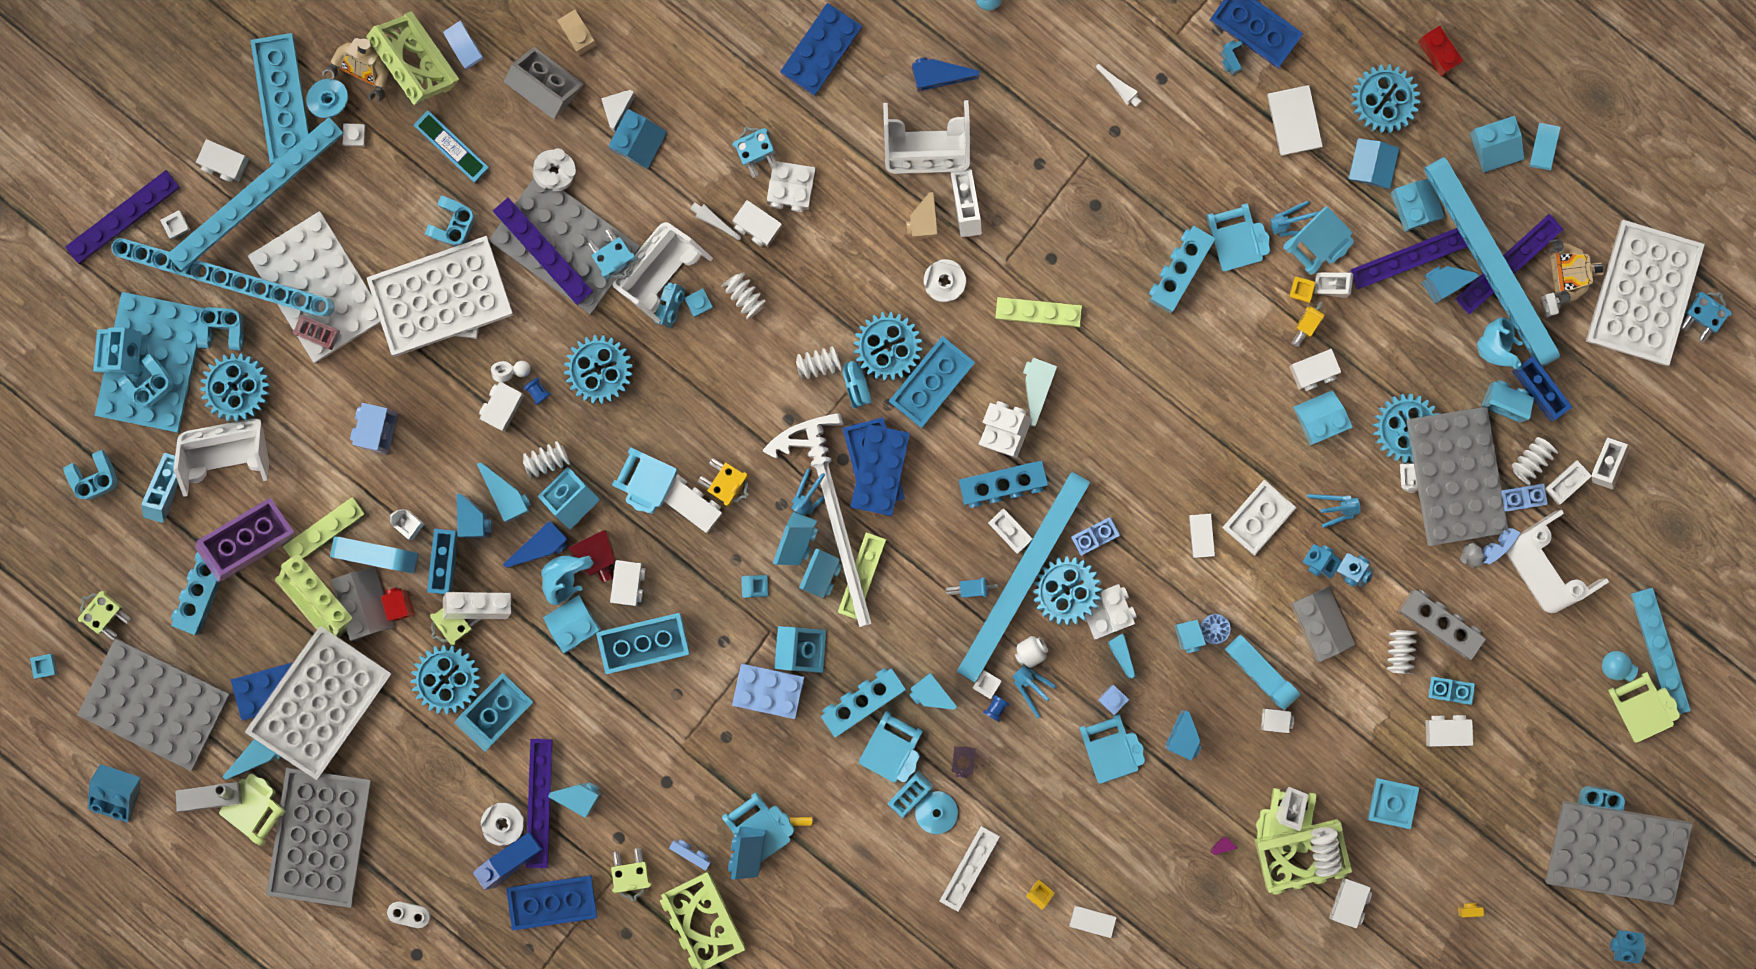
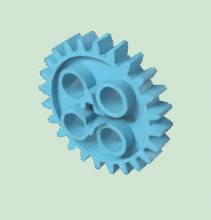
M1381 64L1378 67V71L1374 67H1371L1370 74L1365 71L1363 73L1364 79L1359 77L1356 80L1360 85L1353 86L1357 93L1351 94V97L1356 99V101L1351 103V106H1357L1353 114L1360 113L1361 115L1358 122L1365 120L1364 127L1371 124L1372 132L1379 127L1380 134L1384 132L1385 128H1387L1388 133L1393 131V127L1399 131L1401 129L1400 123L1406 127L1408 125L1406 119L1412 121L1414 116L1411 113L1418 112L1414 105L1420 104V101L1415 99V97L1420 95V92H1414L1418 84L1411 85L1410 83L1413 76L1406 78L1407 71L1405 70L1400 74L1398 66L1392 71L1391 64L1387 66L1386 70H1384ZM1378 81H1386L1388 84V88H1380L1378 85ZM1394 84H1397L1396 89L1390 95L1387 102L1377 114H1374V110L1383 100V97ZM1397 92L1403 93L1405 101H1398L1395 94ZM1366 97H1373L1376 102L1375 105H1368ZM1389 109L1393 114L1392 118H1386L1383 115V110Z
M881 312L880 319L873 315L872 323L866 319L867 327H859L863 333L855 334L860 341L854 342V345L859 347V349L854 350V354L861 355L856 361L864 362L861 369L869 368L867 375L875 372V379L883 375L884 381L890 375L894 381L895 374L903 378V371L910 374L909 366L916 367L913 360H920V356L916 352L922 351V348L917 347V344H920L922 339H915L919 335V331H912L915 324L908 326V318L901 321V314H898L895 319L892 312L885 318L884 313ZM891 327L899 330V335L895 338L887 335V331ZM871 336H876L880 339V343L872 347L868 344V339ZM901 338H905L904 342L893 345L891 347L892 351L888 352L887 349H884L875 355L870 354L872 351L883 348L884 342L892 344ZM903 346L907 348L908 354L905 357H899L896 354L898 347ZM881 355H885L889 359L888 364L885 366L878 365L876 361Z
M594 335L593 341L590 342L585 337L586 344L583 345L578 341L579 348H571L574 355H567L571 362L564 363L565 366L569 367V370L565 371L564 374L570 375V378L566 380L567 383H573L570 390L578 389L577 397L584 394V401L591 397L593 404H595L597 399H599L601 404H604V398L612 402V395L619 398V390L626 392L623 385L631 384L626 378L633 376L632 373L628 372V369L633 368V365L627 364V361L631 359L630 356H624L627 349L619 350L621 347L620 342L613 345V338L606 342L604 335L598 341L597 336ZM605 350L609 351L610 358L607 361H601L599 358L600 353ZM584 358L590 360V366L587 369L580 368V361ZM612 362H616V365L602 369L600 375L597 372H593L586 377H581L583 373L596 370V365L598 364L600 367H604ZM611 370H615L618 373L614 381L607 379V374ZM590 378L598 380V385L593 389L587 386Z
M231 353L229 359L226 355H223L222 362L216 358V366L209 364L208 366L211 371L203 372L207 379H202L201 382L206 384V387L200 388V391L206 392V394L201 398L209 400L205 406L207 408L213 407L211 410L212 414L219 412L218 418L222 419L226 415V420L230 422L234 416V420L239 422L240 416H242L244 420H248V414L256 416L255 409L262 411L260 403L267 404L263 396L270 395V393L265 391V388L271 387V385L264 383V381L269 376L262 375L265 368H258L260 364L258 361L252 363V357L248 356L245 360L244 354L240 353L237 359L236 354ZM233 368H238L239 374L236 377L231 378V370ZM253 381L255 384L254 389L247 392V383ZM223 383L225 386L224 391L217 394L216 387ZM233 384L237 385V387L239 388L238 391H235L233 389ZM239 397L240 405L233 408L232 400Z
M1404 394L1399 395V401L1395 396L1391 397L1392 404L1385 401L1386 409L1378 408L1381 415L1374 416L1379 422L1372 424L1373 427L1378 428V431L1374 432L1373 435H1379V439L1375 443L1383 444L1380 451L1387 449V457L1394 454V461H1398L1401 457L1402 463H1406L1409 457L1412 463L1413 457L1409 433L1403 429L1407 425L1406 420L1410 419L1408 416L1409 410L1414 409L1416 411V418L1438 415L1439 413H1432L1435 406L1427 407L1429 400L1421 403V396H1417L1413 400V394H1408L1407 399ZM1392 417L1398 422L1395 429L1389 425V420ZM1400 437L1406 439L1407 443L1404 448L1398 445Z
M1066 556L1064 562L1057 558L1056 565L1050 561L1049 569L1042 567L1045 574H1037L1041 580L1040 582H1034L1039 589L1033 590V593L1039 595L1034 601L1041 603L1037 609L1039 611L1044 610L1042 614L1044 617L1050 615L1049 621L1054 622L1057 618L1058 625H1061L1065 620L1066 625L1070 626L1071 620L1078 625V618L1086 621V614L1093 616L1091 608H1099L1095 601L1102 600L1097 596V593H1101L1103 590L1097 587L1102 582L1097 579L1094 580L1098 573H1091L1093 569L1091 565L1085 568L1086 562L1084 560L1078 564L1076 557L1070 562L1069 557ZM1075 572L1076 578L1071 582L1067 581L1068 574ZM1053 583H1057L1058 589L1055 592L1050 593V585ZM1067 587L1070 589V590H1069V591H1070V594H1069V595H1066V594H1065V593H1066V590H1065V589H1066ZM1081 590L1087 591L1084 599L1077 598L1078 592ZM1068 601V608L1061 611L1059 609L1060 603Z
M442 645V650L440 651L435 646L434 653L427 650V658L419 656L422 663L414 664L418 671L411 672V674L416 676V679L411 680V683H416L417 686L412 691H419L416 699H424L421 704L422 706L429 703V711L436 707V712L440 714L444 708L445 714H449L450 708H452L454 713L458 712V706L462 709L466 708L465 701L472 703L470 695L477 696L473 689L480 688V685L475 683V680L481 679L480 676H475V672L480 669L472 667L476 661H468L470 654L467 653L463 656L462 648L455 652V646H451L448 651L447 646ZM444 658L450 662V667L446 671L440 667V662ZM459 665L457 671L448 678L450 683H444L437 693L433 694V690L444 680L442 675L448 676L454 667ZM459 673H463L466 676V681L462 685L456 682V676ZM429 674L434 675L436 679L433 686H429L426 683V677ZM444 689L451 691L452 695L448 701L442 698L441 694Z

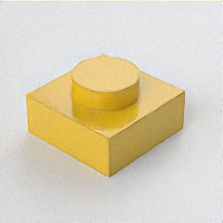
M1295 276L1289 298L1310 303L1316 282Z
M1038 879L1026 897L1043 910L1055 892Z
M1476 902L1464 903V907H1458V916L1462 918L1484 916V908L1477 906Z

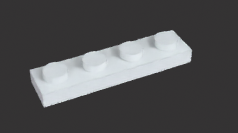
M980 826L939 901L957 912L960 910L1000 836Z

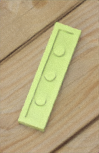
M997 297L995 319L1080 327L1082 305Z
M351 497L285 544L283 548L290 557L299 554L304 559L366 514L355 498Z
M867 532L855 562L865 598L886 541L884 538ZM847 585L838 613L857 619Z

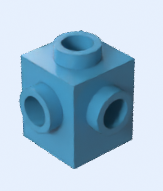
M1313 544L1306 554L1303 563L1309 567L1308 571L1318 577L1322 574L1332 579L1342 560L1333 554L1334 550L1325 545L1319 547Z
M1347 553L1336 571L1345 578L1344 582L1350 586L1355 587L1358 585L1363 588L1365 584L1371 581L1374 569L1369 565L1370 561L1360 555L1357 558Z
M1618 930L1615 938H1612L1610 942V950L1613 951L1614 960L1640 964L1646 951L1644 934Z

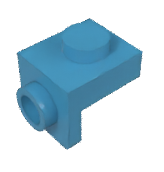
M1233 40L1223 46L1224 49L1220 53L1223 61H1221L1223 68L1226 72H1230L1232 76L1239 73L1242 69L1234 54V51L1242 47V41L1236 43Z

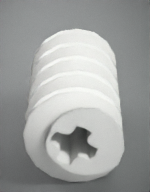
M745 272L728 279L721 287L728 286L725 291L727 294L734 292L731 300L739 299L736 306H744L741 313L749 312L746 320H748L763 309L766 300H757L761 294L760 292L752 293L756 287L748 288L751 280L743 281L742 279L745 276Z
M833 346L830 347L829 353H827L825 348H822L821 355L814 350L813 357L806 352L805 359L800 354H797L796 364L800 381H802L803 374L807 379H810L811 372L815 377H818L820 370L825 376L828 368L832 374L835 373V367H838L842 372L838 353Z
M1539 437L1535 439L1536 444L1529 445L1530 451L1525 450L1523 452L1525 457L1519 456L1517 458L1519 463L1514 462L1512 464L1515 475L1527 485L1531 484L1528 479L1529 477L1537 478L1534 471L1542 472L1540 464L1547 467L1548 464L1545 459L1553 460L1552 452L1558 454L1557 450L1549 442Z
M555 441L554 449L548 444L546 452L540 447L539 455L532 450L531 458L523 454V464L530 480L532 479L531 473L539 477V470L547 474V467L555 471V464L560 468L563 467V461L570 465L566 451L558 441Z
M1396 630V632L1389 634L1395 640L1389 642V645L1393 646L1394 649L1388 650V653L1394 657L1387 659L1389 663L1393 664V666L1387 667L1388 671L1412 674L1408 670L1413 669L1414 665L1410 664L1409 661L1415 660V657L1409 655V653L1416 651V649L1411 647L1410 644L1416 643L1417 640L1411 638V635H1415L1417 632Z
M1329 827L1313 830L1311 835L1315 837L1311 838V843L1314 844L1312 851L1316 852L1313 854V859L1317 860L1314 862V866L1318 868L1315 870V874L1324 877L1338 873L1342 869V864L1340 862L1341 856L1339 854L1337 831Z

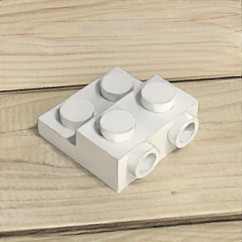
M776 161L778 167L772 169L767 204H771L770 207L776 209H783V206L792 207L791 210L796 212H804V209L809 210L815 167Z
M997 401L996 405L990 403L982 422L986 424L979 445L1017 458L1032 418L1025 415L1026 411L1021 408L1014 407V410L1008 409L1009 405Z
M1119 584L1107 588L1101 593H1097V596L1102 599L1101 601H1095L1099 608H1091L1093 616L1085 615L1094 640L1135 624L1134 619L1137 618L1133 607H1128L1126 599H1129L1125 587L1120 588Z

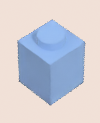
M1111 684L1097 700L1112 715H1115L1129 699Z

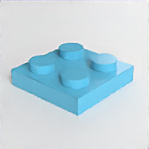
M1376 778L1367 820L1411 829L1419 787Z

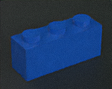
M1534 356L1526 359L1522 363L1520 370L1513 369L1511 371L1524 389L1529 392V395L1534 397V402L1550 422L1556 420L1572 408L1571 404Z

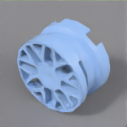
M1209 615L1200 625L1204 640L1210 644L1222 643L1230 635V623L1222 615Z

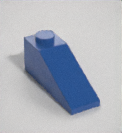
M927 57L915 60L916 63H912L917 92L979 79L978 70L935 59L928 60Z
M549 521L503 565L506 568H511L554 555L556 552L560 554L568 547L566 543L569 539L552 521Z
M529 832L488 859L473 874L484 890L496 888L539 853L542 848Z

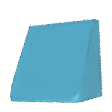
M767 575L742 576L743 598L768 597Z

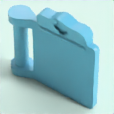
M1247 203L1242 204L1237 209L1213 215V213L1206 215L1212 237L1215 238L1214 244L1222 271L1262 261V256L1270 252L1269 235L1265 232L1262 223L1253 224ZM1244 216L1245 222L1217 229L1216 223Z
M1326 206L1296 236L1289 239L1283 248L1288 253H1292L1305 266V271L1312 275L1318 271L1325 260L1328 263H1334L1338 258L1344 256L1354 241L1350 237L1352 231ZM1300 241H1301L1317 258H1315L1314 260L1311 261V260L1297 247V246L1299 245Z
M630 447L628 451L629 456L617 481L614 480L612 486L628 493L626 502L632 505L635 510L653 514L656 507L660 508L678 470ZM638 457L641 460L627 486L624 483Z
M886 710L860 757L859 764L892 782H896L897 779L901 782H906L917 768L920 754L913 749L924 730L920 728L915 729L891 716V713ZM888 723L913 738L908 742L884 729V726Z
M1120 714L1114 715L1113 719L1089 727H1079L1099 784L1136 772L1138 770L1137 766L1145 762L1143 745L1138 741L1137 735L1134 732L1126 734ZM1117 726L1119 732L1090 742L1089 735Z
M755 792L751 795L752 798L730 814L726 813L723 815L722 819L733 834L739 832L740 826L766 830L762 862L789 843V836L794 833L795 829L786 813L782 812L778 806L768 809L761 796ZM758 805L761 810L736 826L734 822L736 819Z

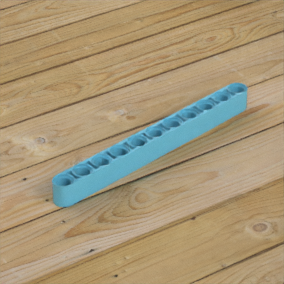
M1442 157L1424 167L1429 181L1531 356H1534L1542 367L1560 358L1558 349L1446 158Z
M123 238L116 239L112 244V252L120 258L314 315L327 317L334 312L335 306L333 301L326 297L200 260H196L181 272L167 256L169 251ZM126 243L128 248L127 251L123 254L121 249L122 246ZM146 249L147 257L142 259L141 253ZM166 255L167 262L165 265H162L161 258ZM205 266L207 272L206 275L202 277L200 275V270L202 267ZM225 272L226 280L221 283L220 275ZM245 278L246 286L241 289L239 285L240 280ZM262 284H265L266 291L261 295L259 288ZM285 290L286 297L284 300L281 301L279 298L280 291ZM304 295L306 303L300 306L299 299ZM324 301L326 309L320 312L319 304Z
M1073 471L1071 472L960 664L957 673L974 683L976 682L1089 486L1090 481Z

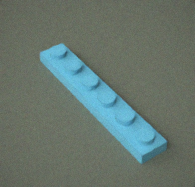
M1648 588L1631 593L1630 595L1659 689L1666 688L1670 696L1676 700L1677 710L1680 714L1688 712L1690 707L1653 588Z

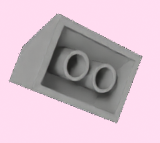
M535 47L531 48L511 65L504 80V83L553 119L568 107L584 85V83Z
M376 567L352 572L330 580L336 599L352 616L351 621L346 627L350 641H356L395 627L394 622L388 621L381 599L384 591Z
M1329 586L1290 603L1316 662L1328 659L1355 645Z

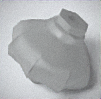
M1474 542L1465 544L1460 557L1461 562L1468 564L1472 568L1482 566L1484 555L1481 547L1477 546Z

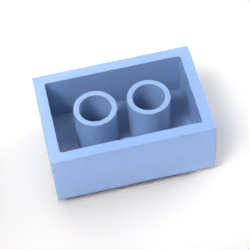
M362 403L361 407H358L355 419L358 421L356 428H353L350 440L353 441L352 445L388 455L398 413L387 408Z
M741 664L732 706L796 719L805 677Z

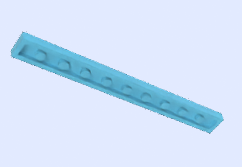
M328 117L170 251L167 256L183 272L342 137L344 133Z

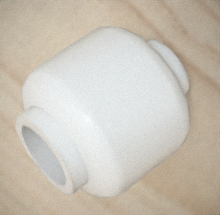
M1030 636L1017 645L1015 657L1021 665L1025 664L1027 667L1032 668L1046 659L1048 648L1040 637Z

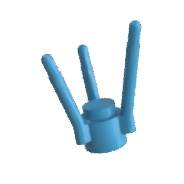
M1305 201L1282 213L1274 214V218H1270L1273 234H1279V237L1296 236L1300 231H1287V229H1290V223L1315 217L1320 211L1290 219L1284 217L1309 205L1310 202Z
M807 468L798 491L792 500L794 504L791 506L794 511L803 516H806L807 513L811 515L814 509L825 500L823 495L810 506L812 501L809 499L824 478V473H821L807 495L801 496L811 471L810 468Z
M1307 494V498L1343 501L1340 502V506L1320 510L1321 513L1341 511V514L1344 515L1322 524V528L1347 519H1354V515L1360 514L1358 498H1351L1350 495Z
M1024 665L1012 676L1016 680L1014 685L1020 690L1036 718H1040V714L1023 686L1026 688L1030 685L1045 701H1049V698L1033 680L1037 678L1053 689L1056 686L1036 673L1032 668H1027Z

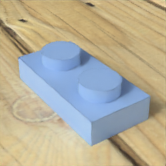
M682 839L672 842L669 849L703 870H707L711 863L708 860L709 856L700 850L697 853L689 849L691 845Z

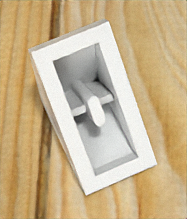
M631 90L601 98L609 126L614 132H616L627 109H629L635 98V93Z
M1316 273L1314 294L1347 298L1351 295L1353 273Z
M1291 787L1287 788L1275 815L1280 824L1298 831L1301 830L1308 794Z

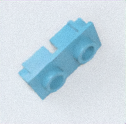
M669 282L664 287L660 300L666 302V305L659 304V308L655 312V315L661 320L659 322L660 325L663 324L672 329L673 323L677 319L679 306L684 300L685 288Z

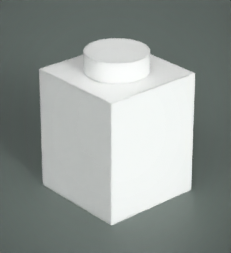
M1263 709L1261 730L1289 733V729H1293L1294 716H1291L1290 711Z

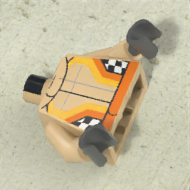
M355 38L352 43L347 42L339 46L331 60L332 64L326 67L322 75L324 76L327 71H330L332 73L331 81L338 74L337 67H340V70L376 86V89L369 93V100H372L375 95L378 97L377 103L383 100L385 92L382 88L386 85L389 69L370 44V41Z
M1560 239L1549 240L1554 245V248L1549 249V252H1558L1552 254L1550 258L1555 296L1561 298V302L1557 303L1560 306L1576 301L1588 291V286L1593 284L1592 276L1603 275V265L1601 262L1590 263L1589 254H1584L1581 249L1563 243Z

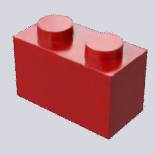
M1441 26L1422 36L1418 41L1441 77L1459 66L1463 61Z
M396 587L386 590V595L381 596L388 621H398L415 616L409 591Z

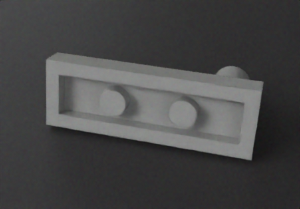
M239 782L176 791V809L179 813L242 804Z

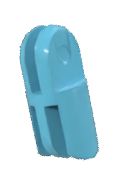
M855 361L847 362L843 366L842 371L852 408L855 409L871 403L872 399L860 364Z

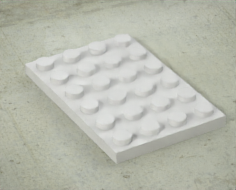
M320 211L248 255L261 279L326 297L333 301L335 306L334 312L327 317L278 304L293 330L300 315L340 330L332 350L297 336L313 363H317L381 323L371 292ZM285 290L279 293V298L282 301L286 297ZM304 295L299 299L300 306L306 303ZM324 301L319 304L320 312L326 309ZM304 321L300 330L301 333H304L308 324L307 321ZM312 324L308 336L311 337L316 325ZM319 328L315 339H319L323 328ZM327 330L322 342H326L330 331Z
M1622 220L1586 342L1669 366L1705 244Z
M487 236L367 277L393 357L513 316Z
M319 626L245 730V733L317 780L391 673L322 626Z

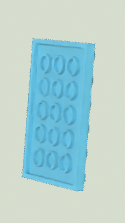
M121 292L114 328L125 327L142 332L138 374L127 375L138 387L148 380L152 374L143 364L142 359L151 353L172 378L174 386L154 406L146 408L137 405L118 384L117 380L124 374L104 373L95 416L179 433L198 349L197 329L199 316L204 308ZM161 378L158 381L157 386L159 389L165 386V379ZM144 392L141 395L143 403L149 399L148 392Z

